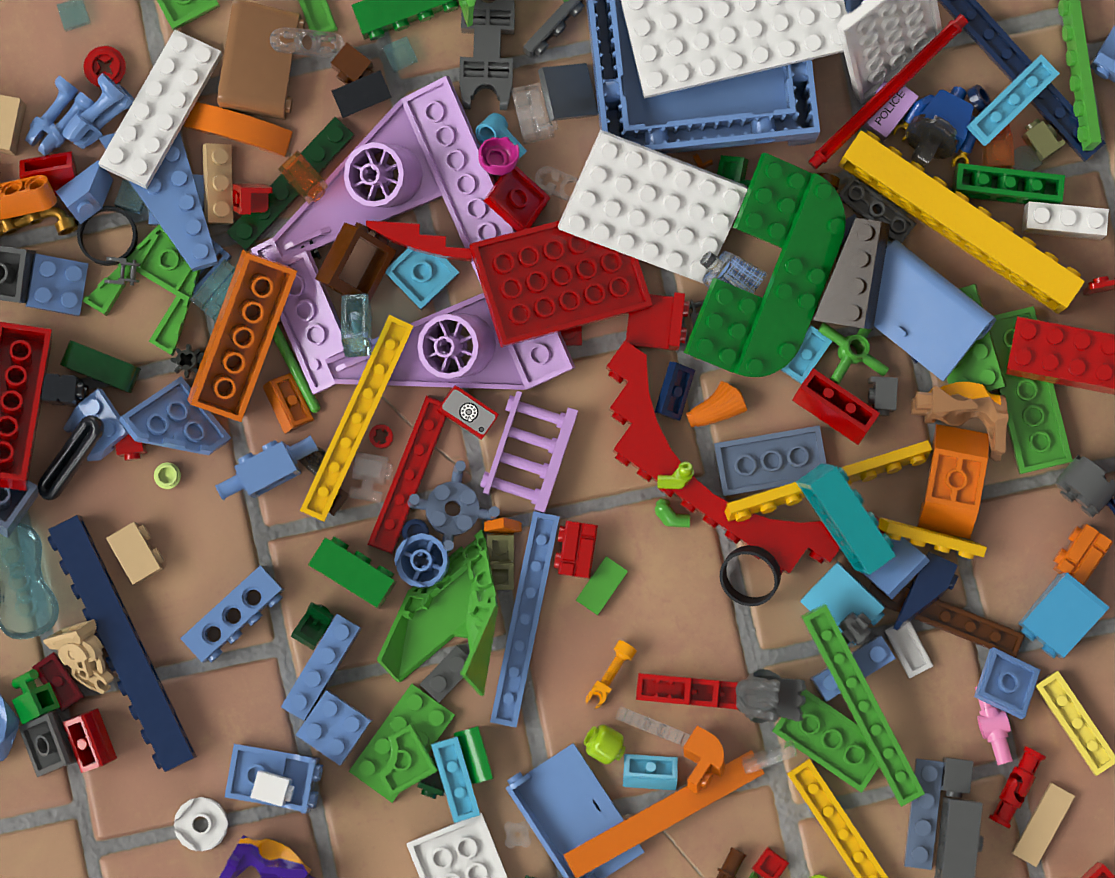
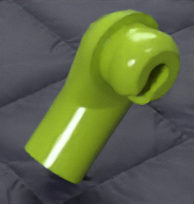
M689 462L680 463L672 476L658 475L657 488L682 489L694 475L692 464Z

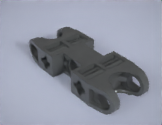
M477 0L474 7L473 26L467 27L461 12V32L474 34L473 57H460L459 84L463 109H471V100H474L478 91L490 89L495 92L498 101H500V110H507L513 89L514 63L513 58H501V34L514 35L515 3L514 0H495L490 3Z

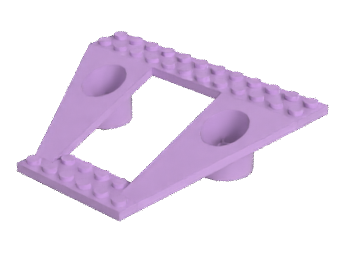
M445 76L401 98L273 238L251 248L254 254L297 270L280 319L313 395L337 384H358L379 338L377 337L351 348L325 285L315 280L319 271L310 251L334 243L344 222L354 226L356 222L366 226V220L384 222L443 197L465 248H470L469 245L474 242L517 232L483 201L494 186L495 180L492 174L486 172L479 163L478 150L480 146L449 76ZM383 151L380 162H376L374 156ZM389 154H391L396 162L392 166L387 164ZM397 168L399 172L398 180L393 179V170ZM393 182L397 185L390 194L388 186ZM365 184L372 185L369 193L364 187ZM378 188L382 189L385 199L377 200L375 198ZM472 257L471 263L480 282L476 266ZM481 293L410 323L413 325V329L387 385L453 387L456 385L459 388L529 390L576 367L561 332L501 348L485 295ZM457 321L455 332L450 333L447 325ZM463 326L470 333V336L466 338L460 334ZM443 331L445 336L437 338L439 333ZM471 339L473 342V351L467 350V341ZM465 354L472 356L466 366L461 359ZM437 356L445 358L443 364ZM451 359H455L459 371L449 369Z

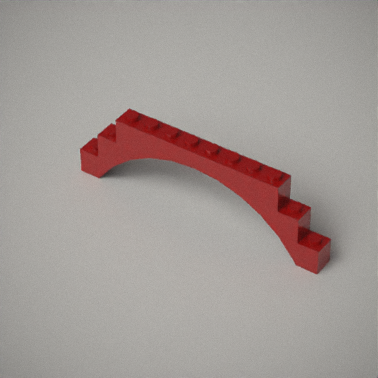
M625 340L606 366V369L610 371L608 373L610 378L619 384L622 381L627 383L609 409L613 412L611 417L622 425H625L626 422L630 424L613 449V452L617 454L614 458L626 467L631 464L639 469L636 474L647 482H650L651 479L657 482L658 475L672 476L682 462L671 450L656 419L649 394L647 355ZM694 476L682 489H659L670 498L675 495L683 500L680 505L691 513H694L695 510L704 515L702 520L715 529L718 525L726 531L724 536L735 544L741 541L746 546H757L767 550L777 560L781 575L783 572L790 574L806 549L811 551L808 556L819 564H822L824 561L830 563L840 549L822 521L800 523L769 519L757 514H751L752 516L745 521L737 522L735 519L728 522L725 509L729 502L713 494ZM878 528V530H879V531L881 532V534L883 535V534H884V531H882L881 529Z

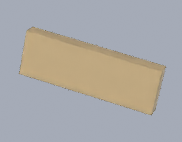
M1049 783L1012 854L1037 867L1075 796L1057 785Z

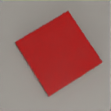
M515 166L510 173L499 177L483 201L513 229L520 231L531 228L551 197Z

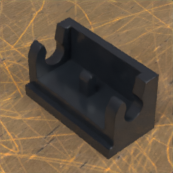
M381 70L331 90L343 118L392 98Z

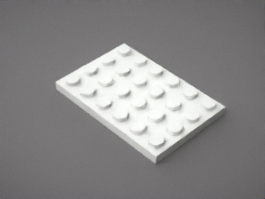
M864 0L859 8L845 14L841 18L837 26L854 96L862 105L875 95V92L884 81L889 82L942 31L937 0Z
M600 130L561 217L558 228L564 232L705 284L706 280L704 278L715 263L741 207L748 187ZM706 253L715 258L709 267L700 262Z

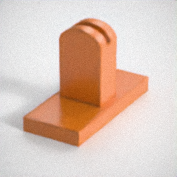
M698 154L692 156L699 168L705 169L713 164L712 159L703 163Z

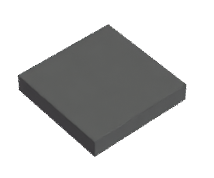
M587 63L542 67L538 70L550 121L594 117L598 114Z

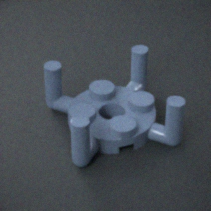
M457 461L454 465L451 482L438 485L430 493L428 499H420L417 494H412L407 502L410 508L425 510L426 517L432 527L437 532L443 534V548L448 553L454 547V536L467 532L473 527L478 518L493 520L500 513L499 508L496 506L490 509L479 508V501L475 492L462 484L463 471L466 468V464L463 461ZM448 502L457 503L460 507L459 514L449 516L445 511V505Z

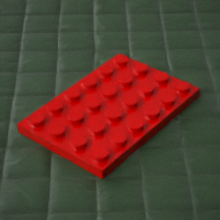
M560 220L474 242L469 245L501 348L650 308L652 302L638 259L559 230L558 224Z

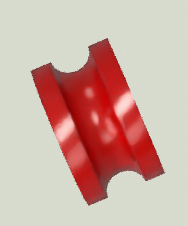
M384 424L375 425L369 432L370 442L376 448H387L393 442V432ZM382 429L383 433L386 430L389 434L385 437L386 442L380 444L379 440L377 443L374 441V437L377 436L376 431Z

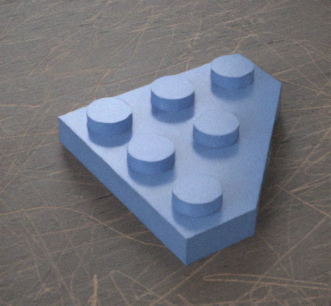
M182 376L122 415L118 420L136 442L208 456L231 439L210 411L190 405L187 398L191 387Z

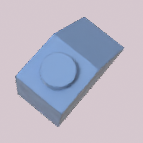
M99 160L56 191L80 224L102 209L113 182V178L107 170L99 166Z

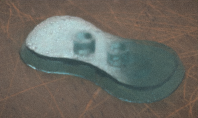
M21 523L17 525L9 538L0 534V629L8 637L19 640L33 638L47 632L54 626L59 614L57 598L46 584L41 572V539L32 527Z

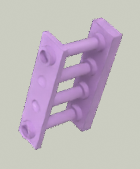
M517 391L515 397L511 395L509 397L505 410L510 413L490 473L484 472L480 487L484 488L483 493L486 495L490 494L491 488H495L532 500L531 503L535 504L534 511L545 513L578 410L568 407L566 413L561 412L558 414L521 402L522 392ZM516 412L557 424L556 427L561 428L558 439L553 437L551 440L512 427ZM508 437L548 449V453L552 454L550 463L542 465L505 453L504 449ZM500 462L540 475L539 478L544 479L541 489L536 488L532 490L496 478Z

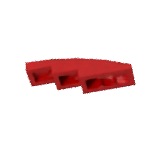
M366 220V227L371 229L370 231L400 246L444 259L472 261L470 248L446 247V236L420 235V224Z
M638 673L636 700L737 709L735 689L739 682Z

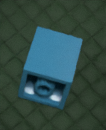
M1062 573L1055 577L1018 624L1023 628L1021 633L1031 641L1037 639L1044 645L1041 649L1050 657L1055 658L1058 656L1059 658H1064L1110 607L1069 573Z

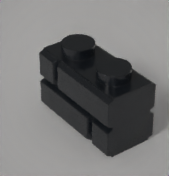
M48 373L44 376L42 398L52 405L76 407L89 396V386L85 385L84 381L76 376H60L59 374Z

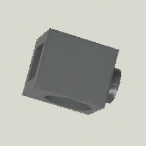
M943 757L941 790H945L946 796L962 798L963 793L970 794L974 761Z

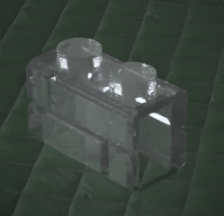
M541 82L511 89L523 144L554 138V130L558 129L557 121L549 120Z

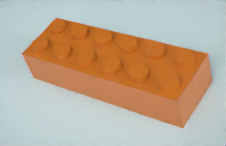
M242 250L187 398L190 405L239 422L242 421L297 270Z

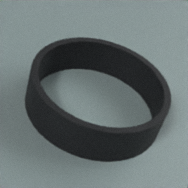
M103 206L94 215L104 211H114L124 215L131 224L133 231L131 245L119 257L127 259L134 252L137 245L138 232L136 225L123 210L114 206ZM94 215L82 224L79 223L77 240L82 252L90 260L100 265L113 266L119 264L120 262L95 259L86 251L83 244V230L87 222Z
M748 545L733 550L720 569V583L724 592L733 601L744 606H758L769 601L781 581V570L777 560L767 550L757 546ZM742 554L761 558L769 565L773 572V590L762 597H748L739 593L728 580L726 572L728 561Z

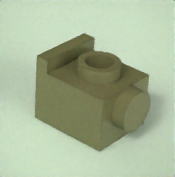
M1038 118L1025 127L1027 132L1022 136V139L1039 163L1066 144L1063 139L1058 142L1056 139L1058 136L1054 128L1050 124L1046 125L1044 121L1040 122Z

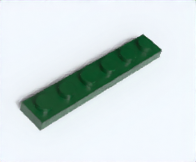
M334 117L270 185L272 193H268V210L264 213L251 212V214H243L226 233L244 250L248 251L355 137L354 133Z

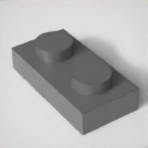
M456 645L420 685L440 703L463 678L461 671L468 655Z

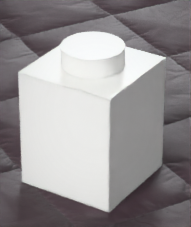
M262 770L258 771L250 798L281 807L285 806L286 801L291 802L295 786H291L293 779Z

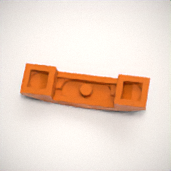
M199 102L195 103L184 124L186 128L209 135L210 133L283 157H286L293 131L275 124Z

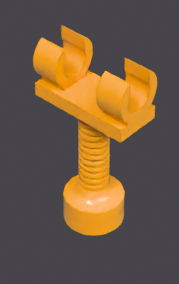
M618 640L613 649L616 652V657H614L609 668L606 670L605 675H603L600 681H596L585 698L586 704L592 695H596L599 698V703L595 709L600 708L605 702L607 695L611 691V688L608 686H610L613 681L612 679L617 675L624 661H631L637 652L634 647L622 640Z

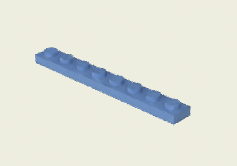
M533 511L490 720L491 723L517 728L560 516Z

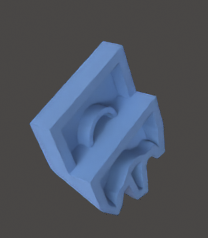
M96 389L75 407L63 428L66 432L73 433L80 421L88 415L97 416L104 423V433L87 456V461L102 460L115 449V444L129 434L118 421L120 415L102 389Z

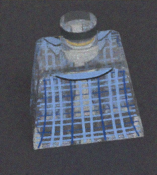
M709 251L700 261V264L709 270L702 280L708 289L712 279L716 278L754 294L768 275V273L727 251L722 252L719 257Z

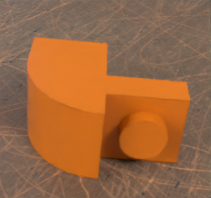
M696 726L683 746V751L686 758L697 763L687 783L688 789L698 794L702 787L705 789L710 784L713 778L711 773L722 777L725 769L723 747L717 737Z

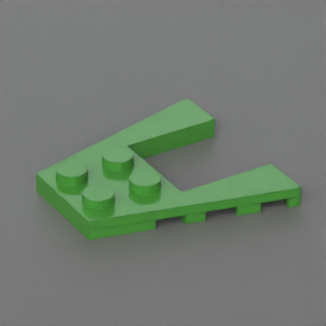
M158 225L127 259L130 263H132V260H136V263L141 264V266L137 267L136 272L176 295L149 340L150 343L174 356L201 269L194 272L191 270L168 235ZM120 263L117 265L118 267L107 278L105 277L104 279L118 280V278H120L121 273ZM125 265L124 278L130 279L131 266ZM103 279L97 285L98 287L82 301L107 316L126 285L104 283Z

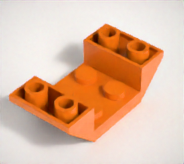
M936 424L924 502L921 503L917 527L970 539L979 512L988 462L989 437L987 433Z

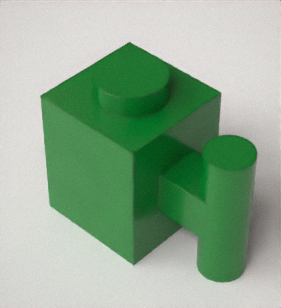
M31 669L12 680V686L15 689L21 688L23 692L22 695L12 699L22 725L60 708L50 683L39 687L36 686L34 680L38 678L39 674L35 669Z

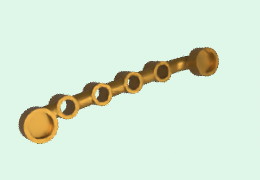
M53 206L48 210L26 214L16 219L12 217L0 220V236L14 234L20 228L39 224L48 217L58 219L55 223V228L59 236L75 232L78 229V225L74 217H68L64 210Z

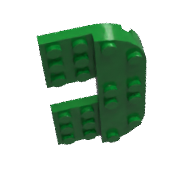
M768 153L761 154L733 228L781 248V253L763 298L719 279H712L684 350L685 354L746 377L771 375L792 361L803 343L845 232L846 221L843 203L835 188L826 179Z

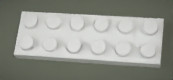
M174 30L100 159L99 166L147 189L220 61L222 52L180 31Z

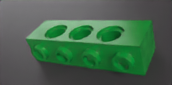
M958 163L954 170L952 192H961L971 199L1026 205L1029 201L1061 204L1063 202L1065 175Z

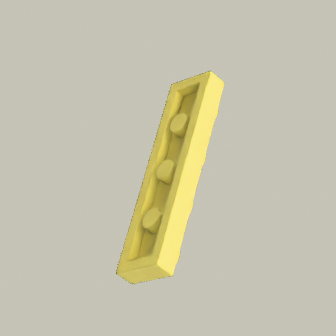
M1055 671L1037 683L1035 688L1093 774L1098 776L1114 765L1115 754L1059 671Z

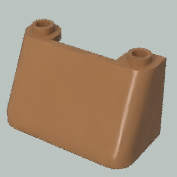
M233 0L217 99L221 108L241 114L285 120L286 113H291L293 98L288 97L287 89L295 40L298 39L299 35L303 36L305 29V20L301 19V14L246 0Z

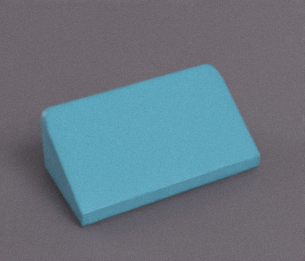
M624 754L623 787L676 790L678 757Z

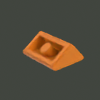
M291 372L269 380L263 385L266 396L284 433L291 432L314 420Z

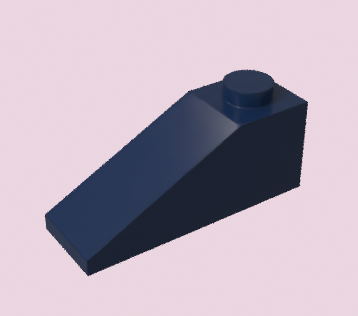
M928 551L926 557L929 559V562L916 574L893 629L898 631L941 598L947 589H953L958 579V575L955 574L958 567L957 564Z

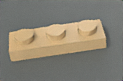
M206 143L203 145L204 216L206 223L231 225L233 224L231 144Z

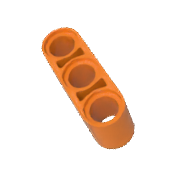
M44 175L0 183V220L45 211L53 207L57 202V197L47 177Z

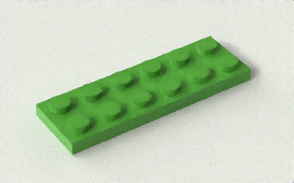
M1034 306L994 315L996 321L990 329L1007 386L998 389L999 395H1005L1007 412L1009 414L1007 427L1019 474L1070 463L1073 460L1054 384L1006 374L1017 316L1037 320Z

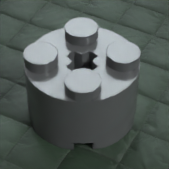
M1077 455L1055 482L1056 486L1061 489L1060 494L1071 503L1076 500L1082 505L1080 507L1082 511L1092 518L1099 514L1115 495V481L1113 479L1110 482L1106 481V472L1084 456L1080 458Z

